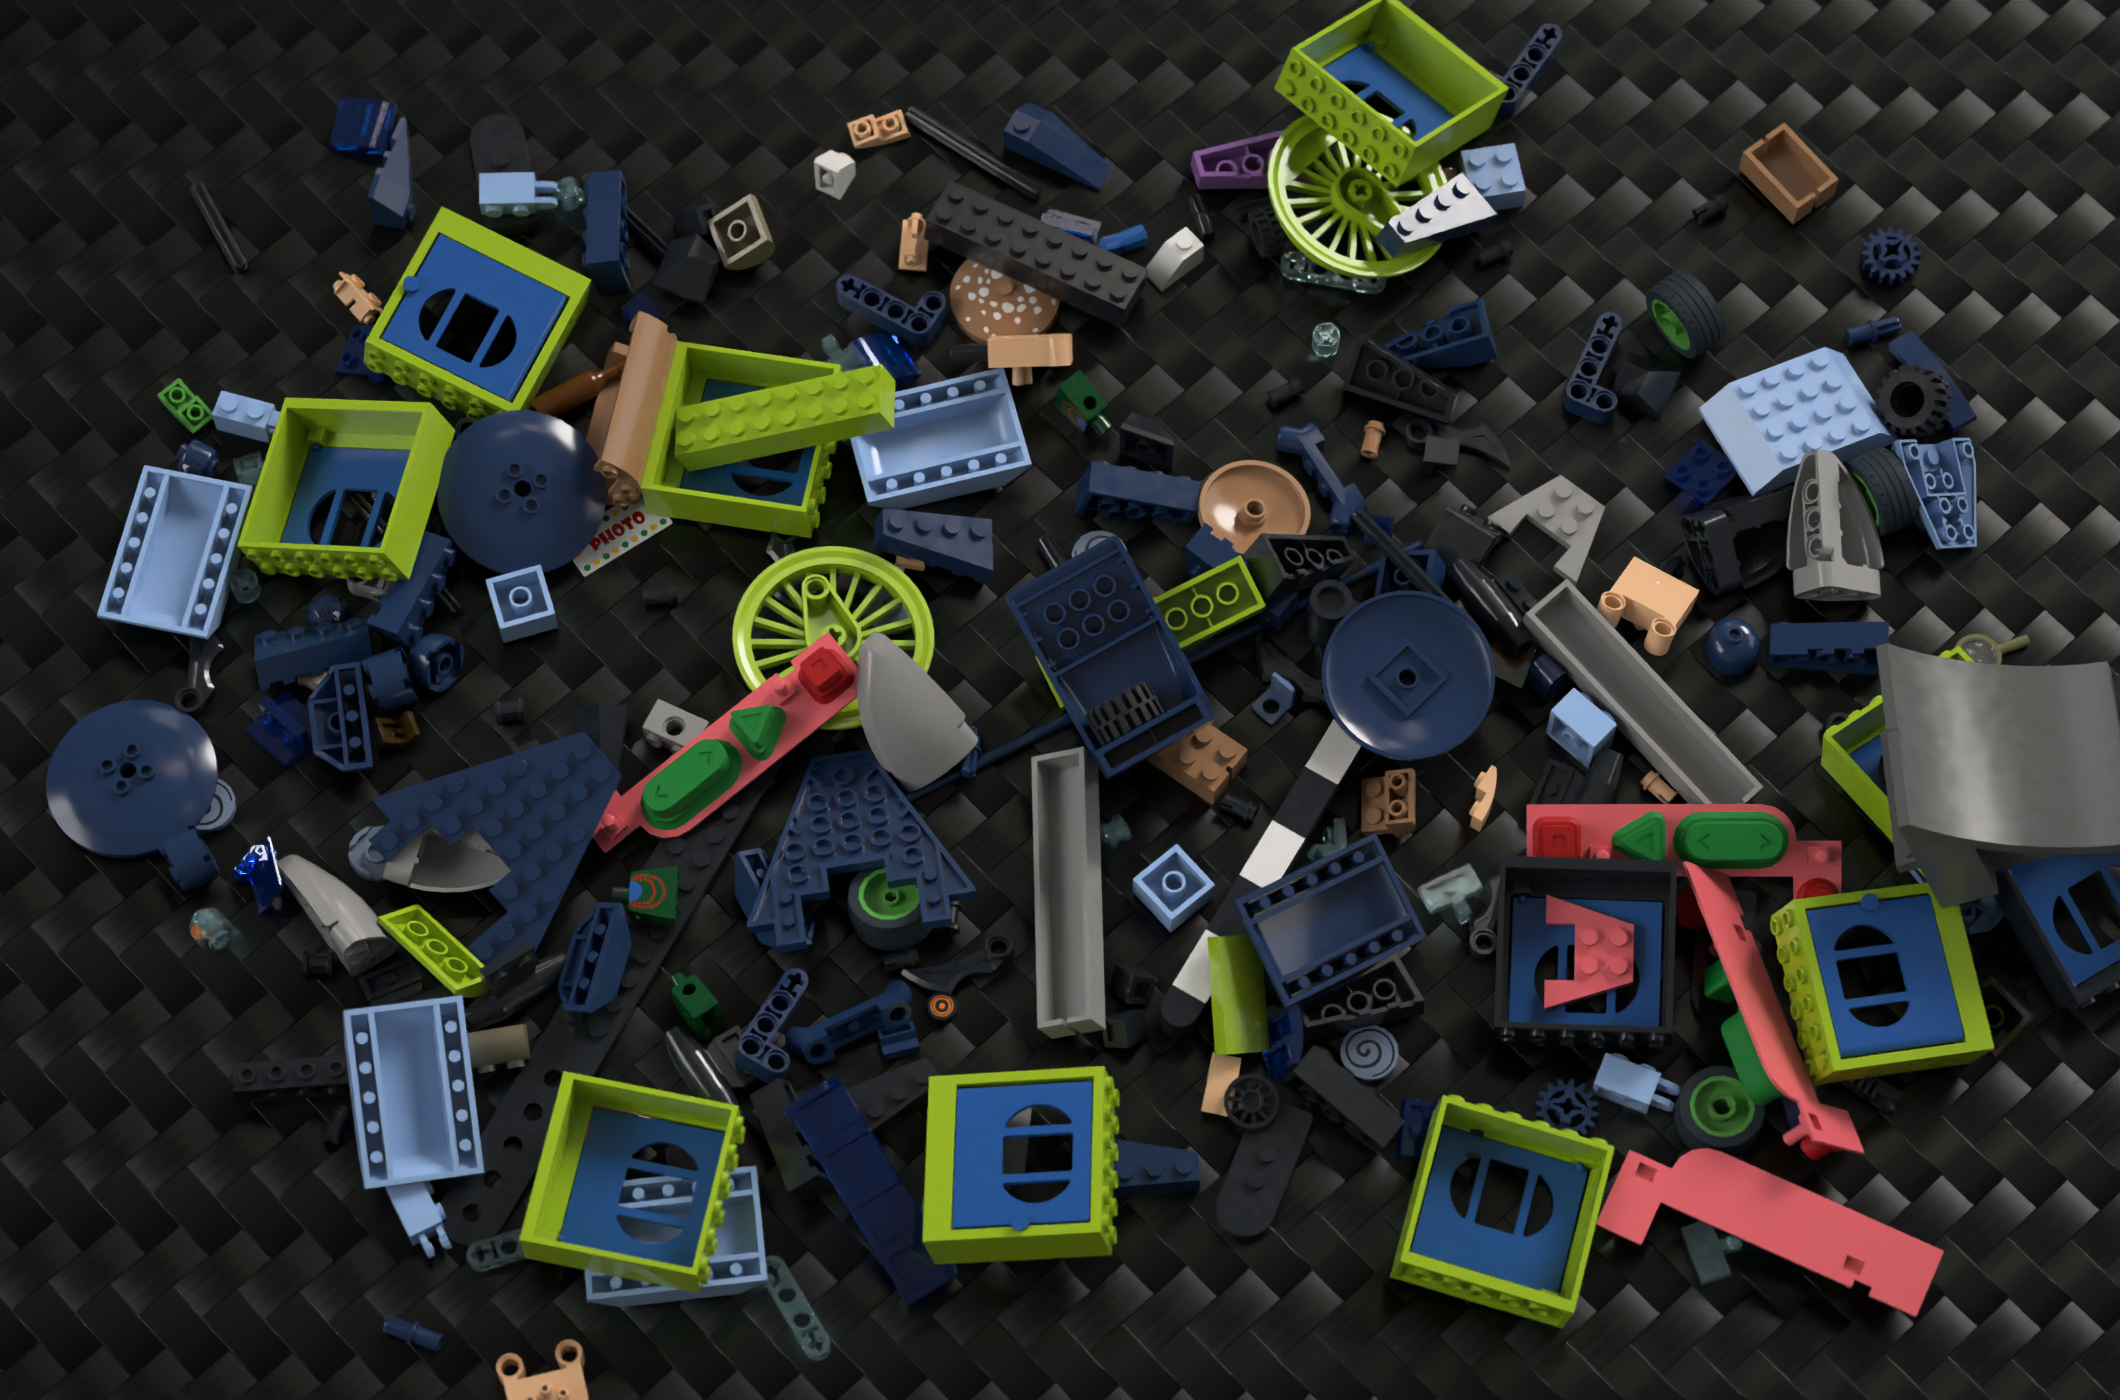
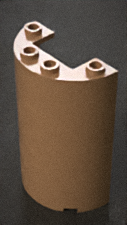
M639 311L631 321L629 331L633 333L630 345L627 346L615 342L607 353L603 370L625 359L624 369L621 374L607 381L601 393L596 396L585 439L599 459L594 466V470L601 472L605 477V506L618 505L625 507L639 498L641 494L640 487L678 342L675 333L669 334L667 332L668 326L665 323L642 311Z

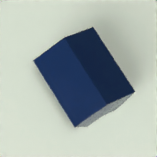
M908 1021L888 1032L886 1027L877 1029L884 1061L920 1052L913 1021Z

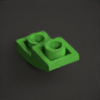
M180 378L157 394V398L193 434L213 419L212 411L198 396H195Z

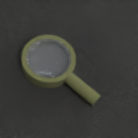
M1970 634L1960 639L1955 647L1959 645L1974 662L2001 665L2003 654L2030 645V640L2025 634L1997 645L1988 636Z

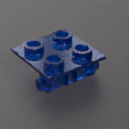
M354 325L334 370L335 373L369 375V381L375 384L384 379L385 373L373 372L363 363L365 341L374 326Z
M1699 439L1663 477L1693 496L1692 504L1700 509L1707 506L1738 473L1728 457Z
M267 837L261 845L252 846L249 853L241 859L239 865L233 870L234 878L237 881L252 882L259 915L265 912L283 890L284 879L282 874L279 873L277 865V851L272 845L271 837Z

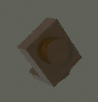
M405 711L397 719L374 718L369 723L378 748L405 749L420 735L412 711Z

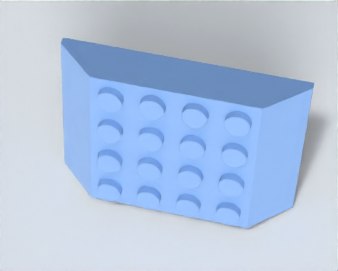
M1826 347L1728 383L1699 408V413L1752 496L1796 481L1802 457L1810 451L1816 449L1830 451L1843 463L1872 449L1893 444L1894 441L1899 439L1895 432L1890 430L1891 427H1887L1882 423L1884 418L1879 417L1877 411L1880 409L1875 405L1874 400L1844 354Z
M997 368L895 392L894 429L850 438L868 505L885 509L901 510L1003 486L1032 467L1004 368Z
M144 465L97 617L208 639L220 626L242 550L237 545L253 499V486Z
M462 995L344 1010V1043L358 1157L365 1189L484 1173Z
M756 1166L737 1168L736 1172H730L729 1182H732L729 1200H723L722 1210H725L722 1228L716 1229L715 1238L718 1239V1246L715 1256L709 1257V1267H711L710 1279L707 1285L703 1284L701 1293L585 1270L587 1301L616 1307L740 1294L768 1282ZM670 1176L625 1180L619 1206L686 1219L689 1215L696 1182ZM620 1216L617 1217L622 1230L632 1239L642 1243L659 1244L667 1242L683 1231L680 1228Z

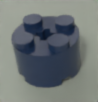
M402 647L394 648L362 660L364 671L367 676H370L372 684L368 685L373 701H377L380 712L389 711L419 700L416 681L411 675L407 663L403 664L408 659Z
M193 823L162 839L157 844L163 858L167 859L171 866L169 867L171 875L184 892L190 891L220 875L218 865L207 844L202 839H199L198 836L201 834Z

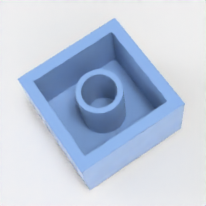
M1515 143L1461 151L1460 173L1467 177L1494 211L1523 206L1526 189Z
M541 565L486 579L503 643L558 628L555 611Z
M1573 688L1551 710L1546 734L1589 769L1602 749H1609L1612 746L1617 724L1612 715L1607 711H1601L1597 708L1586 693H1580Z
M1176 844L1133 878L1132 892L1171 933L1214 898L1215 884Z

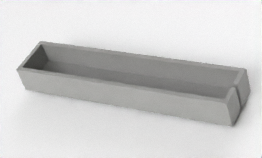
M1568 579L1563 581L1525 614L1522 622L1530 636L1566 672L1575 684L1592 699L1593 703L1601 711H1607L1612 715L1617 724L1616 727L1688 804H1749L1758 796L1763 789L1759 781Z
M1079 747L1031 757L1037 1027L1052 1039L1076 1035V1030L1082 1034L1106 1029L1098 765L1090 751L1085 747Z

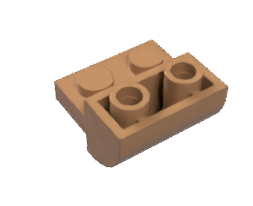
M1413 768L1385 771V776L1361 779V833L1364 836H1370L1374 833L1376 835L1392 833L1395 837L1410 834L1415 830L1416 773Z

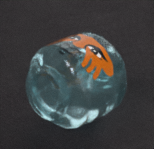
M210 907L198 910L193 915L189 925L190 934L204 950H220L227 946L231 940L232 924L218 908Z

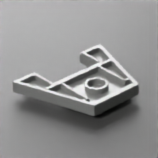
M1559 475L1487 518L1500 524L1501 528L1499 530L1504 532L1506 537H1509L1526 518L1568 549L1567 552L1554 565L1553 570L1564 579H1568L1576 587L1602 519L1605 506L1562 475Z

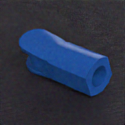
M1142 224L1118 234L1105 236L1099 240L1100 248L1115 255H1120L1123 252L1148 244V236Z

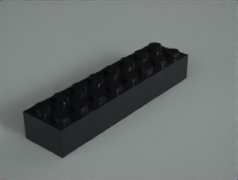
M951 180L928 215L925 223L924 239L1122 328L1145 288L1147 268Z

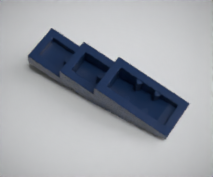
M1912 330L1889 342V351L1903 365L1909 367L1910 365H1916L1934 370L1933 372L1943 376L1942 380L1948 382L1950 386L1946 390L1952 391L1953 398H1949V402L1953 403V409H1948L1947 414L1951 415L1949 420L1943 421L1953 432L1977 420V415L1960 389ZM1917 386L1921 390V398L1924 400L1923 390L1920 386Z

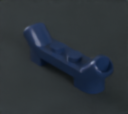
M1312 422L1301 428L1287 425L1280 427L1276 442L1278 451L1301 456L1306 472L1309 476L1315 477L1320 493L1324 498L1328 497L1333 504L1328 522L1330 529L1339 534L1351 532L1354 526L1352 514L1359 508L1367 512V504L1354 483L1345 488L1321 454L1324 450L1325 439Z
M898 980L890 981L882 994L814 1026L791 1027L785 1036L786 1048L791 1055L804 1056L807 1062L811 1064H820L836 1057L834 1049L884 1026L890 1032L907 1023L912 1014L911 1007L909 1006L912 1000V992L906 983Z

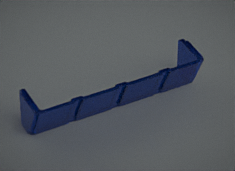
M834 1077L821 1083L785 1107L786 1110L783 1111L785 1117L788 1115L792 1116L902 1295L903 1299L899 1301L902 1306L905 1304L909 1306L957 1276L956 1272L958 1271L954 1264L935 1265L923 1243L924 1215L904 1182L898 1176L893 1164L839 1079Z

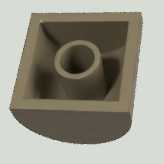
M752 194L745 196L707 221L723 265L727 269L742 270L751 268L767 260L775 250L773 239L758 200Z
M526 1024L467 1033L471 1068H478V1073L496 1071L495 1065L507 1063V1068L525 1066L524 1060L530 1059Z

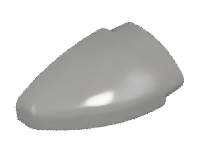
M1820 449L1810 451L1802 457L1788 522L1786 566L1789 570H1794V597L1817 601L1876 599L1881 596L1879 570L1883 569L1884 560L1879 535L1866 500L1848 470L1835 454Z
M873 632L860 647L857 665V699L862 727L880 765L885 771L891 772L907 792H913L936 780L960 762L975 747L978 737L964 721L965 714L893 641L884 634Z
M431 825L393 859L387 862L383 879L424 891L467 892L495 885L511 870L474 827L451 846L438 830Z
M297 855L285 856L274 863L277 872L351 976H358L396 951L398 948L396 941L377 922L378 916L359 895L341 880Z

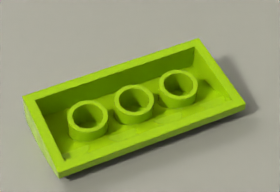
M419 904L378 917L377 922L456 996L462 995L463 998L480 996L486 991L478 971L484 965Z
M1249 934L1207 937L1215 1055L1269 1051L1264 965Z

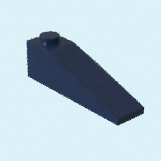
M1027 103L1018 108L1004 129L1005 148L1098 191L1102 189L1112 172V167L1058 117L1032 103Z
M401 117L391 137V152L385 151L383 155V168L378 167L375 172L368 194V201L374 224L406 230L408 221H412L414 218L415 205H413L409 129L406 118Z
M1482 298L1456 305L1447 310L1448 315L1437 321L1431 319L1425 322L1426 327L1414 334L1408 332L1384 345V347L1419 369L1473 366L1497 359L1495 340Z

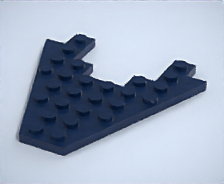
M581 732L376 797L373 801L388 817L390 822L373 835L369 841L383 858L389 862L431 825L438 830L451 846L473 827L511 870L489 889L508 912L466 948L485 966L526 940H529L534 946L535 951H537L622 775L586 733Z
M869 749L813 757L747 921L748 934L775 930L778 953L807 949L802 903L831 898L828 875L885 866L888 889L917 884L924 930L953 925L950 902L977 898L976 890Z

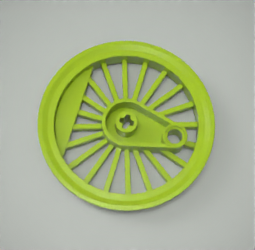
M1304 115L1294 121L1281 134L1271 152L1268 163L1267 184L1271 203L1281 227L1292 243L1303 254L1328 270L1356 278H1388L1402 275L1423 265L1435 254L1441 244L1435 246L1433 244L1423 247L1422 250L1398 258H1392L1375 237L1390 220L1410 208L1399 205L1398 202L1422 200L1447 183L1446 176L1438 161L1403 183L1405 184L1416 179L1421 190L1390 193L1389 190L1395 188V185L1390 181L1383 183L1381 180L1383 176L1380 173L1375 174L1372 172V167L1369 164L1365 168L1361 167V158L1354 152L1352 167H1350L1344 144L1308 115ZM1382 115V116H1383L1385 119H1387L1389 122H1392V121H1393V119H1391V118H1389V117H1387V116H1385V115ZM1405 126L1399 128L1409 138L1414 139L1415 134ZM1333 145L1335 146L1340 167L1329 151V148ZM1320 157H1322L1328 168L1318 160ZM1311 166L1318 174L1310 171L1308 168ZM1298 177H1301L1315 185L1306 184L1295 180ZM1286 190L1318 197L1288 199ZM1327 206L1300 218H1296L1292 210L1294 208ZM1333 214L1312 235L1303 227V225ZM1339 220L1340 225L1329 248L1319 243L1317 240ZM1346 225L1349 227L1347 257L1335 252ZM1357 232L1360 235L1366 261L1355 259ZM1371 240L1377 244L1387 261L1377 262Z
M840 546L815 547L790 554L776 561L759 574L750 584L735 614L733 650L738 669L747 686L753 692L767 681L760 670L792 661L827 632L830 633L857 666L860 647L873 632L886 635L912 627L915 640L891 641L902 650H915L913 661L927 673L933 657L934 627L930 610L921 592L911 579L892 563L877 555L855 548ZM830 573V583L827 578L819 574ZM836 574L854 576L844 603L836 593ZM805 578L802 583L800 597L791 586V583ZM862 578L875 584V587L855 612L851 614L849 609L860 579ZM783 589L802 612L803 619L771 597ZM817 590L820 591L822 594L815 596L810 594L809 592ZM882 590H885L894 598L893 601L857 623ZM764 605H766L802 630L757 616ZM900 606L908 617L907 619L865 630ZM753 626L797 639H751ZM752 649H798L759 661H755ZM792 665L785 671L778 674V676L781 679H783L790 672H792L795 669V667ZM854 699L818 729L843 730L862 727L858 699Z

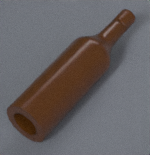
M623 359L602 371H584L531 400L530 406L532 410L555 418L564 415L598 396L607 381L623 372L626 360Z

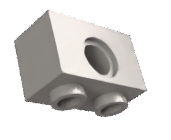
M658 699L642 729L644 738L650 745L656 748H661V746L667 748L674 755L710 725L709 721ZM673 729L682 731L676 736L668 734Z

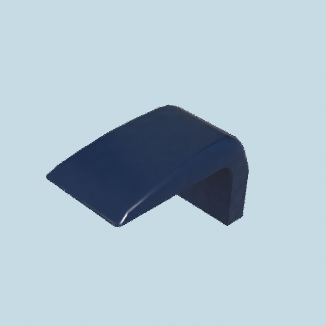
M1111 536L1007 595L1006 601L1083 741L1107 780L1117 777L1217 720L1200 682L1119 537ZM1142 681H1148L1165 712L1102 747L1085 717L1087 712Z

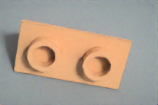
M912 213L908 220H903L898 269L926 271L929 241L924 239L926 221H924L920 213Z
M340 271L339 274L343 280H338L334 283L335 295L346 306H349L355 300L356 303L349 310L362 324H372L375 320L374 315L376 313L381 314L383 311L379 307L382 304L381 301L372 293H366L363 289L365 284L355 274L349 276Z

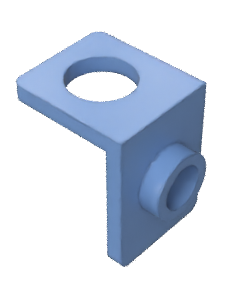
M1274 672L1271 675L1270 688L1252 705V710L1268 724H1275L1294 705L1295 688L1287 679ZM1268 700L1276 701L1279 704V710L1274 714L1266 713L1262 707L1264 702Z

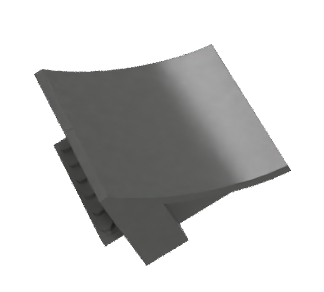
M1889 643L1876 646L1886 729L1880 731L1895 861L1899 873L1920 868L1939 905L1943 909L1999 894L1996 870L2053 855L2120 852V723L2111 668L2107 661L2064 666H2012L1943 658L1904 649Z

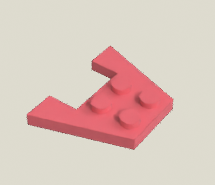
M1546 895V925L1575 926L1574 980H1545L1544 1011L1633 985L1634 925Z

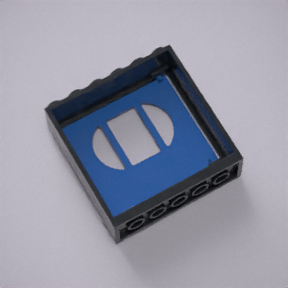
M2120 852L2053 855L1996 870L1999 894L1993 896L2058 1009L2068 1007L2070 1010H2073L2079 1006L2084 1008L2096 1001L2094 996L2103 992L2107 994L2120 987L2118 983L2120 982V961H2118L2120 960V938L2101 949L2068 893L2069 887L2098 871L2120 909V888L2109 870V866L2120 868ZM2057 897L2061 899L2090 950V954H2082L2070 949L2059 938L2053 923V907Z
M1500 855L1494 1010L1495 1040H1501L1500 1043L1505 1045L1518 1044V1041H1530V1044L1534 1046H1546L1548 1042H1559V1045L1563 1047H1575L1577 1043H1589V1047L1605 1048L1607 1044H1619L1618 1047L1622 1049H1635L1636 1045H1648V1049L1665 1050L1666 1046H1672L1677 861ZM1546 895L1634 925L1633 961L1639 972L1640 983L1636 997L1623 1011L1619 1013L1615 1011L1616 990L1607 992L1605 1014L1567 1013L1565 1005L1556 1007L1555 1011L1551 1009L1544 1011V1003L1539 998L1534 984L1537 964L1545 953L1554 947H1558L1557 980H1566L1568 946H1575V926L1546 925ZM1511 897H1513L1509 1022H1506ZM1663 902H1665L1664 961L1661 960ZM1663 978L1662 1027H1659L1660 979Z

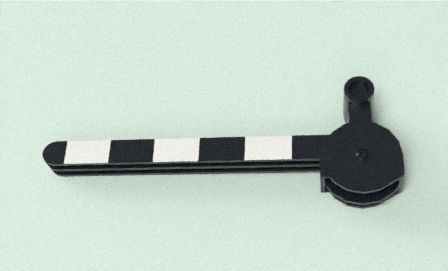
M1324 580L1318 583L1311 591L1304 621V632L1307 638L1315 645L1327 647L1328 641L1340 621L1351 610L1361 604L1352 599L1351 592L1342 582ZM1406 671L1399 675V680L1403 685L1409 686L1415 682V676L1411 672ZM1335 720L1332 721L1164 997L1159 1015V1026L1168 1037L1184 1039L1190 1036L1212 1002L1207 937L1248 935L1233 901L1289 875L1364 751L1363 747L1355 743L1344 733Z

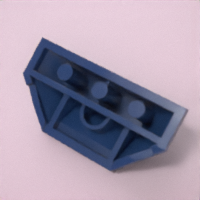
M361 662L332 665L327 671V675L308 698L313 753L344 773L373 769L372 738Z
M761 848L740 851L735 854V896L747 919H749L772 858L766 856V852ZM803 902L807 947L812 944L816 921L806 902ZM775 930L755 933L760 943L777 948Z
M597 902L592 908L593 911L585 917L573 933L557 986L565 1011L570 1013H592L616 998L632 945L624 907L621 903Z

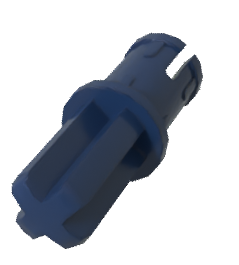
M1895 316L1875 322L1871 319L1866 324L1846 328V341L1849 346L1868 340L1877 341L1880 336L1899 332L1901 330L1900 320Z
M969 726L978 737V742L962 759L960 774L964 778L969 777L972 779L976 776L977 760L982 756L980 748L982 730H979L976 726Z
M389 1316L384 1323L383 1331L385 1333L408 1341V1345H413L414 1343L438 1352L443 1343L444 1334L421 1327L419 1322L413 1324L394 1316Z

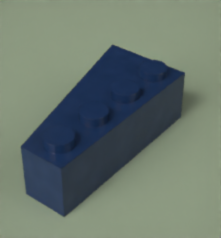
M351 618L346 622L334 624L323 622L313 627L304 628L296 626L286 631L276 632L268 630L255 635L254 661L260 691L270 689V683L283 680L284 685L295 682V677L303 674H310L312 677L323 675V672L327 671L332 665L359 661L362 665V660L374 656L370 626L366 623L368 619Z

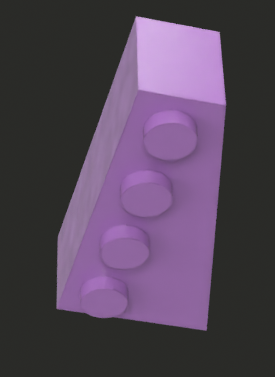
M1285 130L1193 152L1191 167L1198 189H1267V171L1270 155L1277 140ZM1298 177L1295 180L1298 182L1311 184V182L1301 177Z

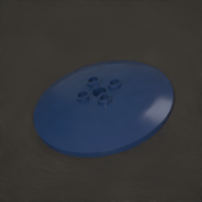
M511 410L487 416L464 430L446 452L436 492L437 506L443 526L454 544L467 557L491 571L508 574L536 565H541L543 574L554 571L580 555L590 544L599 529L606 505L605 477L601 472L594 470V466L599 459L580 433L553 416L529 410ZM519 483H525L530 487L531 492L528 496L520 497L515 493L514 487Z
M1409 590L1394 591L1364 601L1351 610L1337 625L1324 652L1321 673L1322 688L1327 706L1334 720L1355 743L1385 758L1404 761L1424 760L1453 750L1468 739L1478 728L1489 709L1493 697L1495 666L1491 649L1483 632L1461 608L1442 597L1430 593ZM1402 672H1411L1415 676V682L1409 686L1403 685L1399 680V675Z
M129 700L114 703L100 708L80 720L58 744L52 755L47 772L46 794L48 804L58 826L65 835L80 847L92 853L111 858L147 856L159 852L157 844L162 839L192 823L197 826L203 819L213 801L217 788V757L205 730L194 718L178 708L153 700ZM130 767L136 768L134 776L130 778L122 777L125 769Z

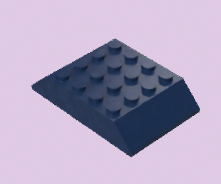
M1376 833L1233 901L1284 1008L1427 938Z

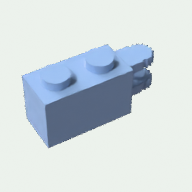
M534 172L479 173V205L482 215L500 217L502 214H514L524 217L531 213H537V209H553L557 207V199L537 197V193L556 192L557 183L552 181H536Z
M222 390L212 413L217 430L270 443L280 412L276 411L274 404Z
M1605 1053L1592 1091L1594 1095L1647 1114L1649 1106L1672 1112L1675 1103L1654 1094L1655 1090L1657 1089L1676 1096L1679 1095L1681 1087L1671 1081L1660 1078L1661 1073L1656 1072V1069L1650 1065H1637L1629 1062L1628 1058L1621 1054L1613 1053L1611 1055Z
M429 1180L385 1186L413 1246L421 1242L428 1258H431L435 1255L431 1243L428 1242V1238L438 1234L442 1247L445 1250L452 1248L442 1222L447 1217L440 1202L434 1205L430 1197L435 1192Z

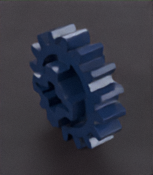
M1888 227L1887 233H1884L1879 228L1877 229L1876 236L1870 233L1867 242L1863 243L1860 260L1864 261L1862 268L1863 270H1871L1870 278L1878 276V283L1880 284L1884 279L1888 280L1889 285H1893L1895 279L1903 284L1905 277L1911 279L1914 270H1918L1921 252L1917 251L1919 243H1911V234L1904 237L1902 235L1903 229L1893 233L1892 227Z
M1558 1079L1557 1087L1548 1083L1546 1087L1547 1093L1544 1091L1539 1092L1538 1098L1540 1101H1536L1534 1109L1538 1110V1112L1535 1113L1534 1118L1535 1120L1550 1124L1551 1128L1558 1130L1570 1129L1576 1131L1579 1136L1586 1138V1130L1593 1131L1595 1124L1592 1121H1597L1599 1113L1594 1111L1598 1108V1102L1590 1101L1594 1093L1593 1091L1585 1093L1584 1083L1579 1085V1087H1575L1574 1079H1570L1568 1085H1564L1562 1079ZM1564 1094L1560 1098L1554 1099V1097ZM1563 1108H1569V1114H1564ZM1574 1123H1579V1125L1569 1128Z

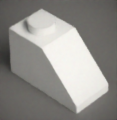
M832 150L816 157L814 161L816 189L840 200L856 175L855 161L847 154H838Z
M1187 227L1183 228L1163 244L1146 267L1148 269L1147 277L1162 292L1203 261L1204 245Z

